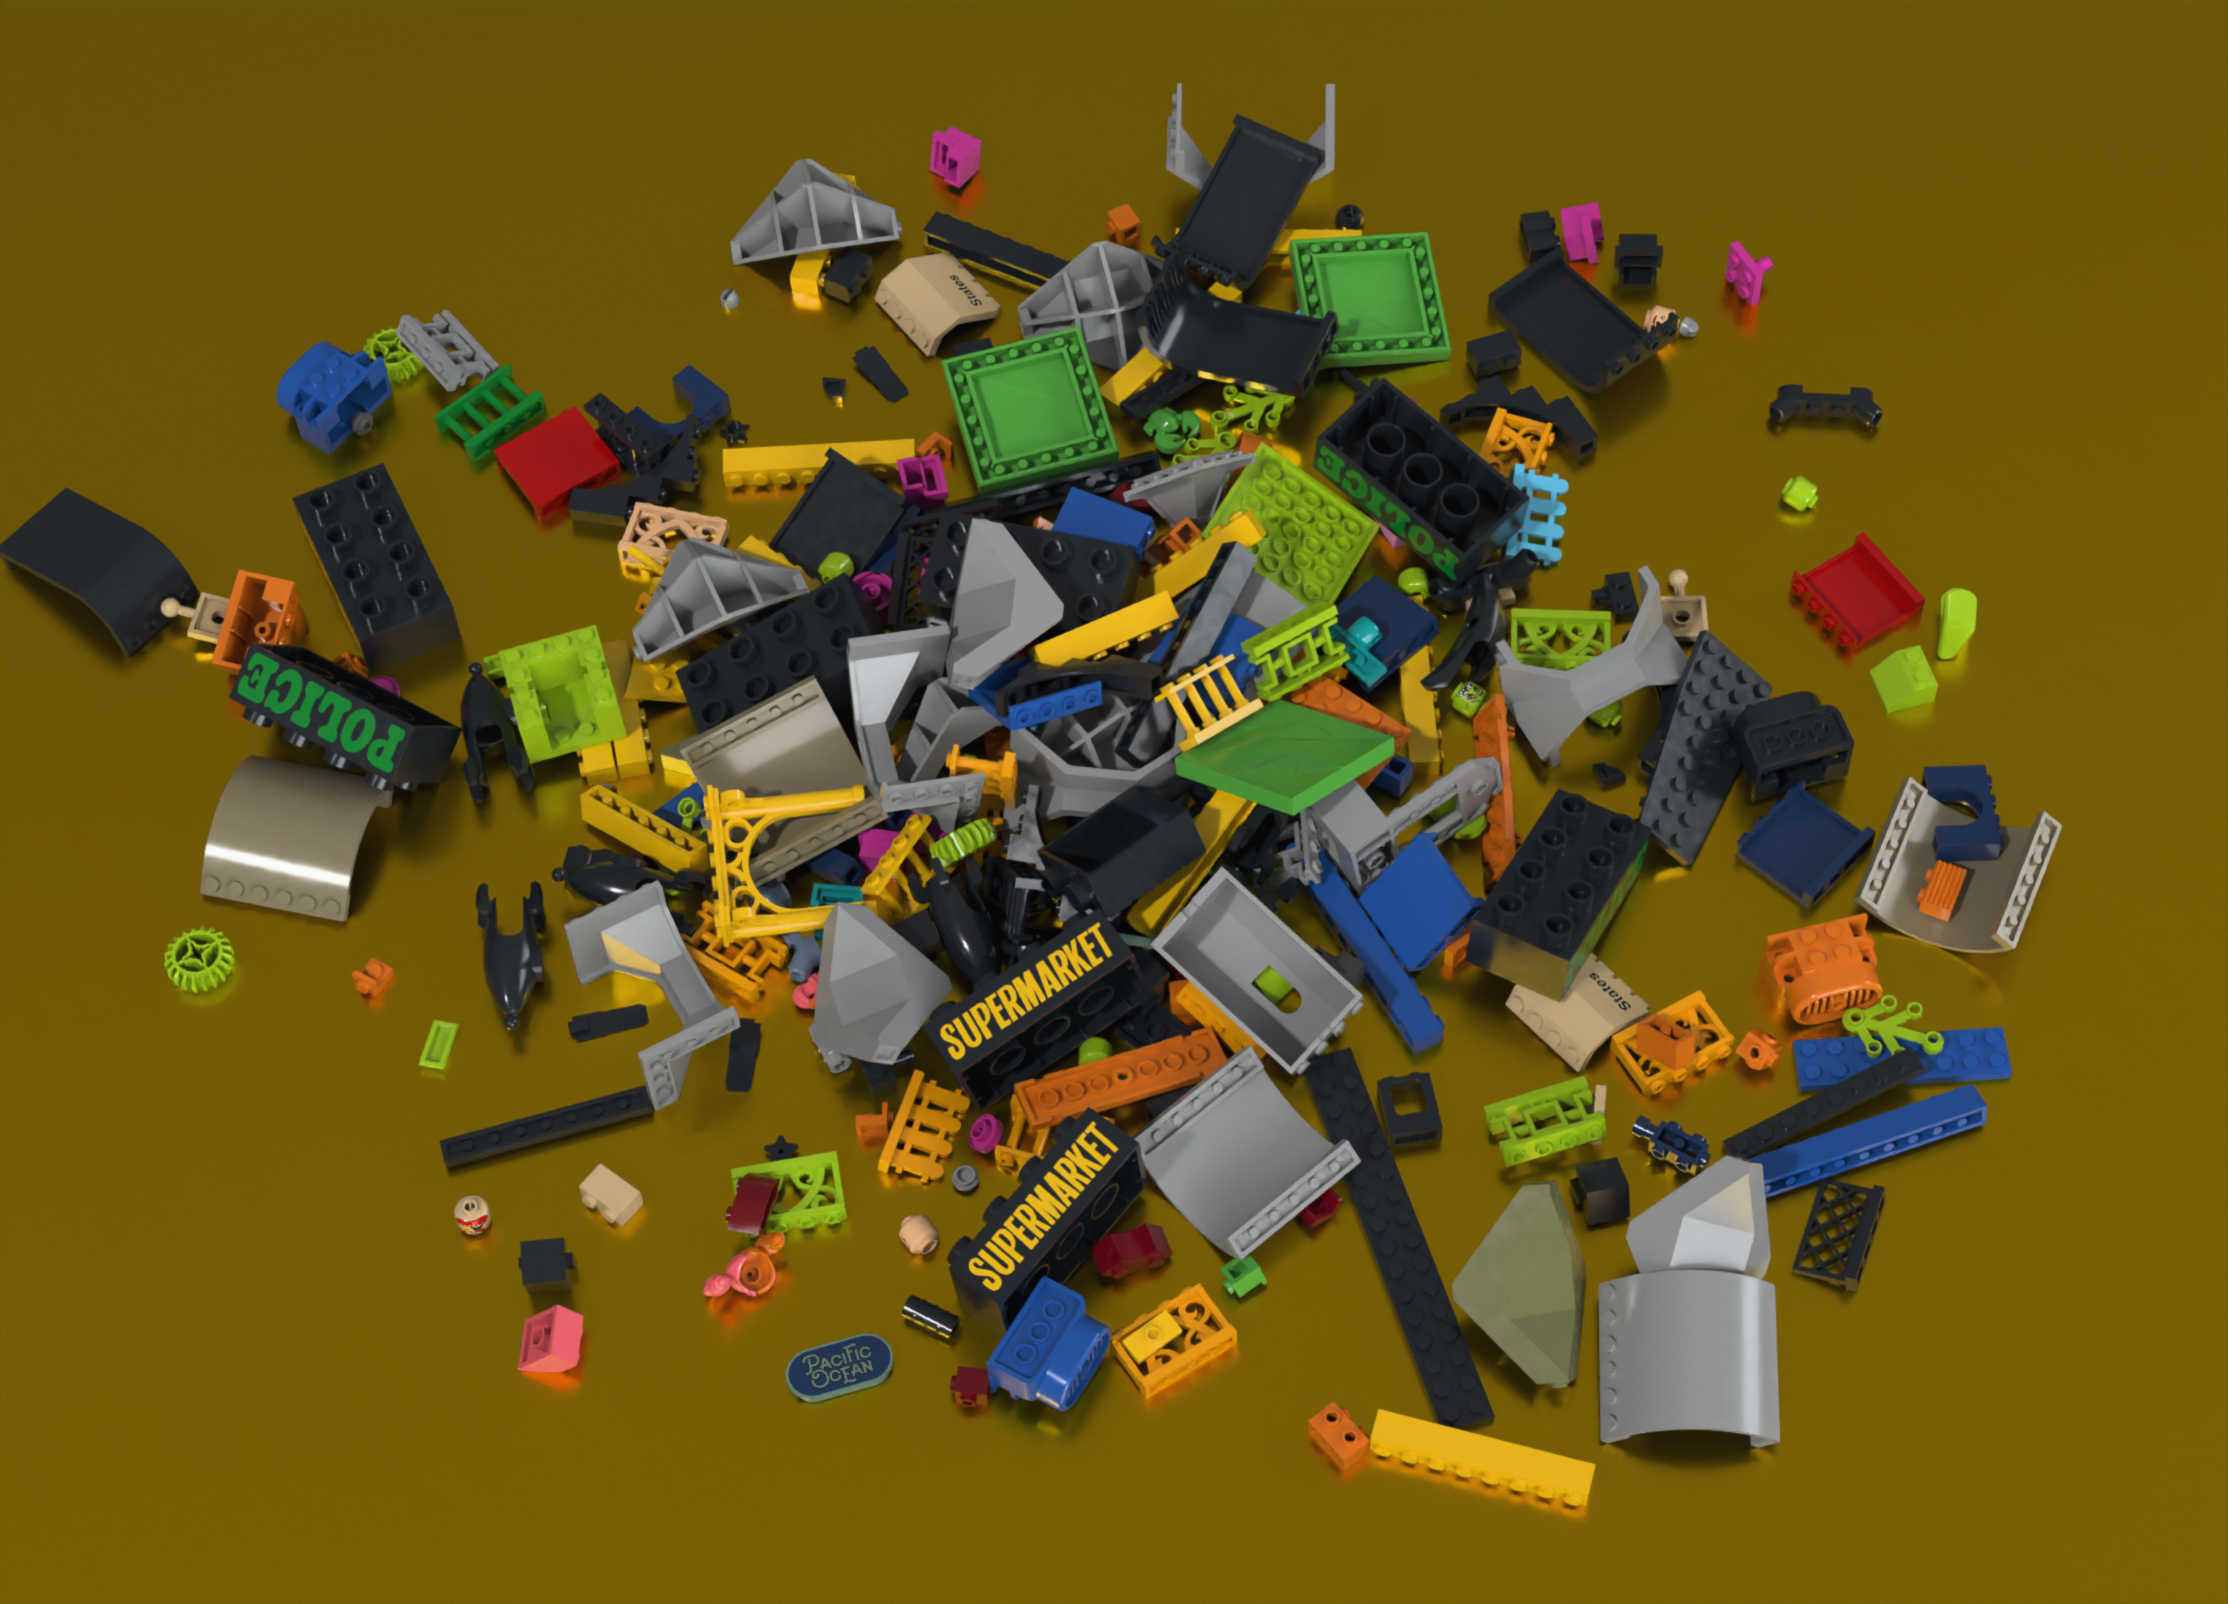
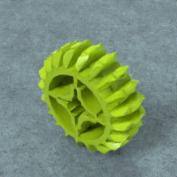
M391 325L389 330L385 331L381 328L379 334L373 333V339H367V345L364 346L363 351L369 355L372 363L379 356L382 357L390 384L393 380L400 384L401 379L409 381L411 375L417 376V370H423V364L412 352H407L408 347L396 335L397 329H393Z
M988 818L976 820L935 842L929 850L932 859L939 857L943 869L964 860L965 856H972L995 842L998 837L995 832L996 830Z
M203 925L199 931H196L194 927H192L190 933L182 930V937H174L173 941L175 944H168L167 949L169 952L164 953L166 960L164 967L168 971V977L174 981L177 987L182 986L186 992L191 987L195 993H197L199 988H203L207 992L210 985L217 988V981L225 982L226 977L224 974H231V966L235 965L233 958L235 952L233 947H231L230 940L225 938L221 931L217 933L213 927L207 931Z

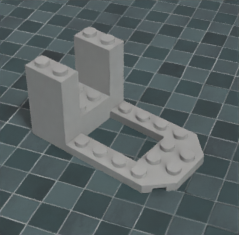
M1494 757L1475 758L1465 763H1460L1450 774L1435 780L1427 790L1415 794L1404 806L1393 809L1388 817L1383 814L1355 779L1306 809L1318 823L1317 839L1325 850V856L1329 861L1332 860L1335 863L1338 872L1357 895L1361 897L1365 893L1366 886L1376 881L1381 876L1380 872L1396 860V855L1412 844L1411 841H1406L1397 847L1395 836L1449 798L1454 796L1456 809L1451 813H1445L1434 825L1425 827L1419 832H1437L1438 836L1433 840L1436 847L1483 815L1490 807L1488 803L1490 797L1493 794L1498 795L1503 788L1500 764Z

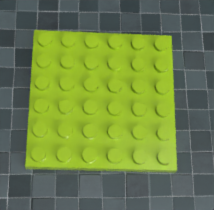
M1261 442L1254 452L1256 462L1244 467L1200 536L1204 539L1210 535L1209 530L1217 524L1221 523L1224 526L1229 523V517L1237 511L1242 510L1244 513L1251 509L1267 533L1263 539L1247 548L1258 558L1254 565V571L1280 586L1306 607L1320 600L1333 604L1381 525Z

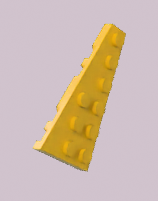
M661 577L653 578L649 595H652ZM688 643L648 664H644L642 659L638 661L634 653L623 698L687 703L675 671L691 663Z

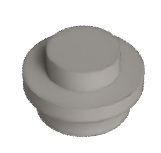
M969 1165L959 1166L952 1175L953 1185L960 1191L974 1189L979 1181L977 1171Z

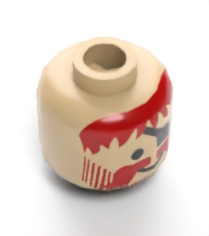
M468 1195L460 1199L455 1205V1219L458 1227L463 1232L475 1235L487 1229L491 1221V1214L487 1202L482 1197Z

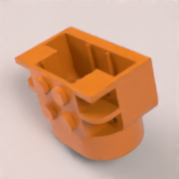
M238 570L211 663L222 672L238 675L251 643L301 646L307 629V619L303 609L298 604L299 593L294 588L295 582Z
M1858 914L1766 936L1760 969L1775 1005L1783 1009H1790L1793 1019L1804 1025H1814L1841 1019L1844 1013L1851 1008L1866 1010L1875 1005L1881 998L1883 989L1875 971L1877 957L1873 950L1874 940L1871 935H1867L1865 930L1868 919L1867 914Z

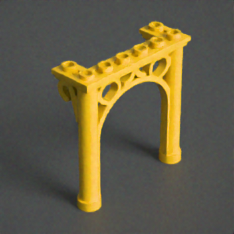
M854 784L850 788L760 798H745V793L741 790H727L719 794L718 788L707 785L708 795H703L706 820L712 823V829H707L709 845L714 844V852L709 854L711 868L716 867V876H712L713 891H718L719 899H714V919L718 939L723 938L724 947H730L729 943H734V939L824 929V922L835 905L789 909L771 903L760 894L751 879L749 872L751 849L759 834L775 821L789 817L841 812L864 800L863 784ZM762 818L753 828L747 822L748 819ZM742 827L747 831L748 836L743 842L734 843L730 840L729 836L731 829ZM725 846L729 850L738 852L736 859L728 864L726 862ZM728 876L737 878L741 883V886L736 887L731 894L729 893ZM747 894L755 901L752 908H737L736 899L740 895ZM876 900L851 903L865 905L878 916ZM760 907L772 913L769 915H757Z

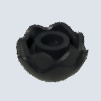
M1351 204L1339 208L1335 215L1336 224L1343 230H1357L1364 222V214L1361 209Z

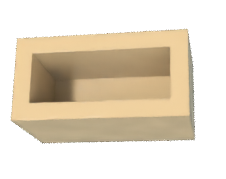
M601 1163L579 1186L582 1194L581 1199L589 1208L593 1209L596 1207L610 1223L615 1221L622 1227L643 1205L640 1191Z

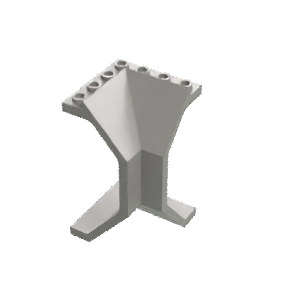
M1177 83V93H1173L1172 105L1177 108H1173L1172 116H1168L1166 169L1201 191L1213 168L1183 129L1182 83ZM1326 84L1325 121L1306 143L1319 149L1322 156L1308 185L1334 171L1335 84Z
M1229 450L1193 458L1133 480L1132 490L1124 492L1123 496L1125 502L1138 499L1146 500L1171 528L1179 520L1187 516L1203 532L1219 507L1230 473L1235 469L1256 462L1254 452L1244 454L1243 450L1235 453Z
M1647 565L1638 569L1642 605L1627 639L1622 644L1569 671H1561L1525 665L1518 661L1505 639L1495 644L1497 654L1494 656L1499 665L1497 671L1501 678L1499 683L1503 689L1501 694L1505 696V705L1541 761L1545 762L1548 760L1552 768L1561 764L1560 746L1587 716L1644 686L1678 684L1688 658L1663 622L1659 583Z
M943 625L848 639L846 654L854 728L868 788L882 811L885 813L910 809L919 815H929L932 818L930 823L947 834L954 832L955 827L961 828L976 821L985 781L984 772L913 783L900 781L889 740L890 732L915 691L919 687L927 686L943 676L950 639L949 626Z
M1179 719L1176 721L1173 748L1137 771L1071 766L1026 728L1011 731L1010 752L1016 753L1020 785L1016 808H1004L1001 844L1005 845L1006 839H1010V834L1019 831V818L1021 814L1024 815L1026 806L1022 803L1023 793L1025 789L1029 788V784L1044 787L1040 807L1041 823L1061 816L1088 817L1135 784L1164 797L1181 783L1176 774L1175 757L1183 753L1179 743L1187 739L1185 735L1187 732ZM1188 790L1176 799L1174 803L1188 809L1190 796Z
M657 880L653 883L644 884L640 889L628 895H622L616 901L605 906H599L591 913L581 918H574L564 925L576 973L582 986L610 972H619L655 982L661 987L683 1024V1028L679 1033L638 1053L650 1104L655 1112L679 1100L693 1050L741 1027L738 1013L734 1006L726 1009L715 998L688 953L666 905L663 888Z

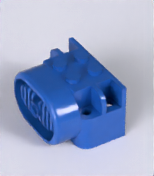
M323 341L309 348L285 372L277 388L276 400L282 410L295 417L301 437L331 455L354 432L351 427L353 416L358 412H367L371 415L393 392L382 357L379 356L372 363L369 355L364 351L349 355L332 343Z
M1043 1275L987 1362L990 1391L995 1393L1000 1386L1010 1391L1011 1398L1018 1400L1020 1397L1028 1401L1038 1399L1059 1411H1067L1077 1401L1100 1365L1109 1345L1111 1337L1110 1328L1104 1323L1086 1315L1085 1300L1080 1294Z

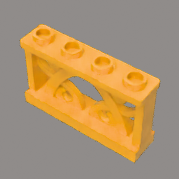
M1497 408L1479 456L1490 465H1497L1500 473L1509 480L1510 470L1505 471L1503 462L1494 456V453H1506L1516 446L1525 459V463H1523L1525 465L1524 472L1527 473L1529 469L1535 470L1536 475H1540L1541 469L1539 467L1540 465H1545L1548 457L1547 447H1552L1555 439V433L1552 432L1553 423L1538 422L1509 414L1507 410ZM1511 428L1517 429V430H1520V431H1519L1518 433H1516V432H1515L1514 430H1512ZM1527 433L1540 436L1541 439L1539 442L1533 443L1531 442L1534 439L1533 435L1527 436L1525 439L1522 437ZM1505 441L1508 445L1502 446L1499 442Z
M1699 990L1657 1012L1658 1015L1676 1025L1682 1022L1684 1024L1683 1028L1689 1027L1686 1030L1694 1034V1061L1674 1071L1636 1049L1637 1023L1613 1035L1610 1050L1615 1057L1618 1056L1641 1088L1642 1093L1647 1096L1651 1093L1657 1094L1661 1092L1666 1085L1674 1081H1682L1689 1073L1696 1069L1702 1070L1706 1068L1711 1061L1717 1058L1727 1057L1733 1051L1735 1037L1729 1033L1706 1002L1704 994ZM1701 1013L1708 1024L1699 1025L1697 1014ZM1699 1032H1713L1718 1036L1719 1041L1707 1046L1705 1041L1712 1040V1037L1707 1034L1699 1035ZM1631 1049L1641 1056L1637 1063L1628 1050ZM1649 1060L1651 1061L1649 1071L1653 1068H1658L1660 1072L1651 1077L1647 1076L1642 1071V1065Z
M1201 1283L1194 1287H1186L1176 1298L1163 1301L1156 1310L1149 1314L1144 1313L1140 1315L1133 1324L1126 1328L1121 1327L1117 1329L1110 1337L1111 1351L1117 1356L1138 1385L1145 1399H1148L1237 1344V1331L1232 1324L1228 1323L1205 1292ZM1195 1303L1202 1305L1205 1309L1204 1316L1200 1321L1195 1320L1197 1309L1193 1313L1186 1312V1309ZM1164 1310H1167L1180 1328L1189 1330L1184 1341L1185 1352L1178 1354L1170 1349L1158 1350L1145 1360L1149 1374L1144 1377L1134 1364L1137 1363L1135 1359L1126 1352L1122 1341ZM1210 1316L1220 1328V1331L1216 1332L1205 1325ZM1197 1333L1198 1335L1195 1337V1340L1199 1339L1202 1342L1194 1346L1190 1341ZM1168 1356L1171 1358V1361L1162 1364L1163 1357L1157 1360L1155 1358Z

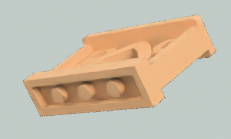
M636 502L624 536L617 546L620 562L647 567L627 553L633 544L663 565L666 557H671L674 550L666 549L664 542L659 536L680 529L688 538L694 537L703 541H707L710 538V534L716 535V538L709 543L723 547L729 535L728 521L718 516L711 517L697 512H686L672 507L665 508L651 503ZM641 521H647L646 528L649 530L648 532L643 531L639 527ZM637 533L641 536V538L636 543H634L633 539L635 534ZM653 542L657 543L659 547H654L655 544Z

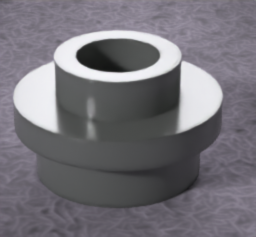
M358 412L351 420V427L358 435L369 432L373 426V417L367 412Z

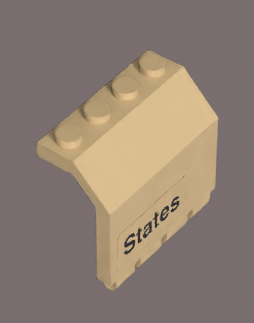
M946 253L906 259L881 280L874 298L927 357L935 356L942 337L957 324L995 318L1002 310L999 303L990 296L979 282H976V279L966 268H963V265L953 255H947Z
M1592 952L1560 1003L1516 984L1505 1004L1578 1073L1586 1068L1594 1052L1611 1035L1642 1021L1647 1017L1650 1006L1639 995L1632 996L1634 991L1619 977L1614 979L1616 974L1602 961L1596 962L1597 957Z

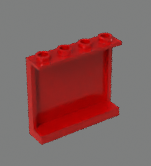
M576 406L561 412L548 421L542 422L539 426L522 433L517 438L493 450L498 467L501 465L504 467L533 505L535 515L540 521L569 505L573 487L599 489L622 476L618 459Z
M1864 532L1856 536L1854 546L1807 573L1800 575L1797 571H1794L1791 581L1793 593L1801 597L1809 611L1815 613L1820 618L1823 626L1830 630L1837 637L1839 644L1842 647H1846L1851 654L1921 614L1925 598Z

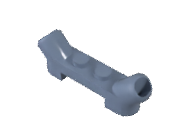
M782 882L771 887L763 885L757 887L760 894L771 903L783 908L793 909L791 896ZM748 895V903L752 908L755 900ZM800 932L786 933L782 936V939L787 944L788 950L792 949L794 951L788 973L793 980L806 982L808 977L811 976L813 969L820 966L821 949L814 936L803 939Z

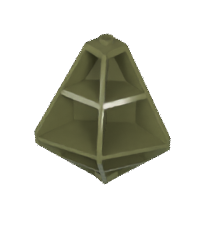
M1557 1181L1529 1182L1523 1185L1452 1283L1453 1300L1536 1384H1551V1388L1567 1387V1383L1577 1378L1587 1281L1585 1261Z

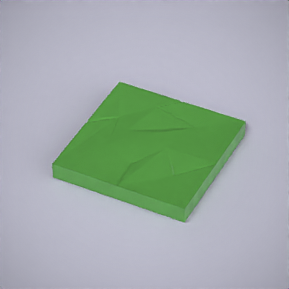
M1428 232L1290 240L1288 252L1300 315L1324 319L1327 311L1337 313L1340 329L1319 369L1449 360L1452 350Z
M1079 326L941 360L942 373L980 494L1119 459V449Z
M1280 699L1266 704L1227 729L1176 756V774L1294 816L1395 754L1394 737Z

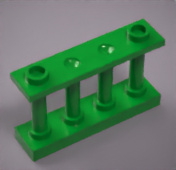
M509 364L497 369L491 376L434 416L439 433L451 428L465 441L464 447L467 458L473 463L547 410L544 396L538 390L531 395H527L513 383L514 379ZM503 388H506L520 401L512 409H509L494 396ZM485 401L502 414L494 422H490L476 409ZM467 414L484 428L474 436L457 422Z

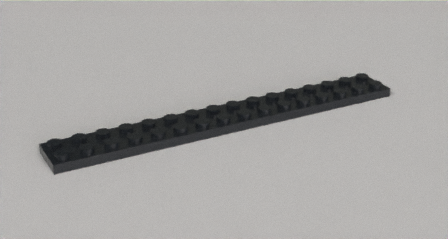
M1351 1048L1309 1059L1308 1061L1311 1064L1305 1069L1303 1075L1329 1142L1336 1145L1342 1139L1348 1140L1361 1160L1357 1166L1343 1176V1179L1437 1424L1465 1430L1494 1421L1495 1415Z

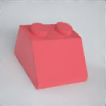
M556 1305L525 1319L518 1370L561 1373L577 1366L580 1357L579 1346L583 1334L584 1315Z

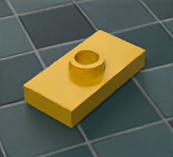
M1164 1310L1124 1339L1122 1344L1139 1365L1182 1334L1183 1330L1168 1311Z

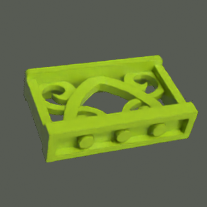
M1511 609L1510 649L1522 664L1569 671L1597 657L1595 656V651L1588 647L1589 645L1598 648L1601 653L1611 649V611ZM1517 631H1525L1527 638L1517 641ZM1556 632H1565L1566 636L1572 641L1577 642V644L1560 654L1548 647L1543 641L1552 638ZM1596 633H1603V643L1593 640ZM1526 644H1532L1526 649V653L1533 652L1534 654H1520L1519 649Z
M836 1151L731 1169L735 1196L738 1179L744 1178L749 1172L780 1178L778 1192L782 1188L783 1182L791 1181L800 1190L808 1191L805 1197L792 1209L776 1203L770 1212L765 1233L774 1231L783 1233L788 1229L799 1227L806 1229L822 1223L836 1224L841 1220L847 1219ZM833 1174L835 1188L823 1185L825 1175ZM809 1178L806 1183H812V1185L801 1183L799 1180ZM820 1192H827L833 1195L835 1203L819 1207L820 1202H828L824 1195H820ZM740 1232L742 1237L754 1238L760 1236Z

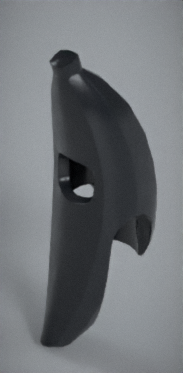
M1480 574L1479 583L1457 639L1440 664L1420 681L1427 691L1437 692L1438 689L1447 687L1466 657L1471 664L1468 681H1472L1475 684H1479L1497 662L1494 656L1497 654L1495 644L1505 639L1506 616L1500 594L1492 582V574Z

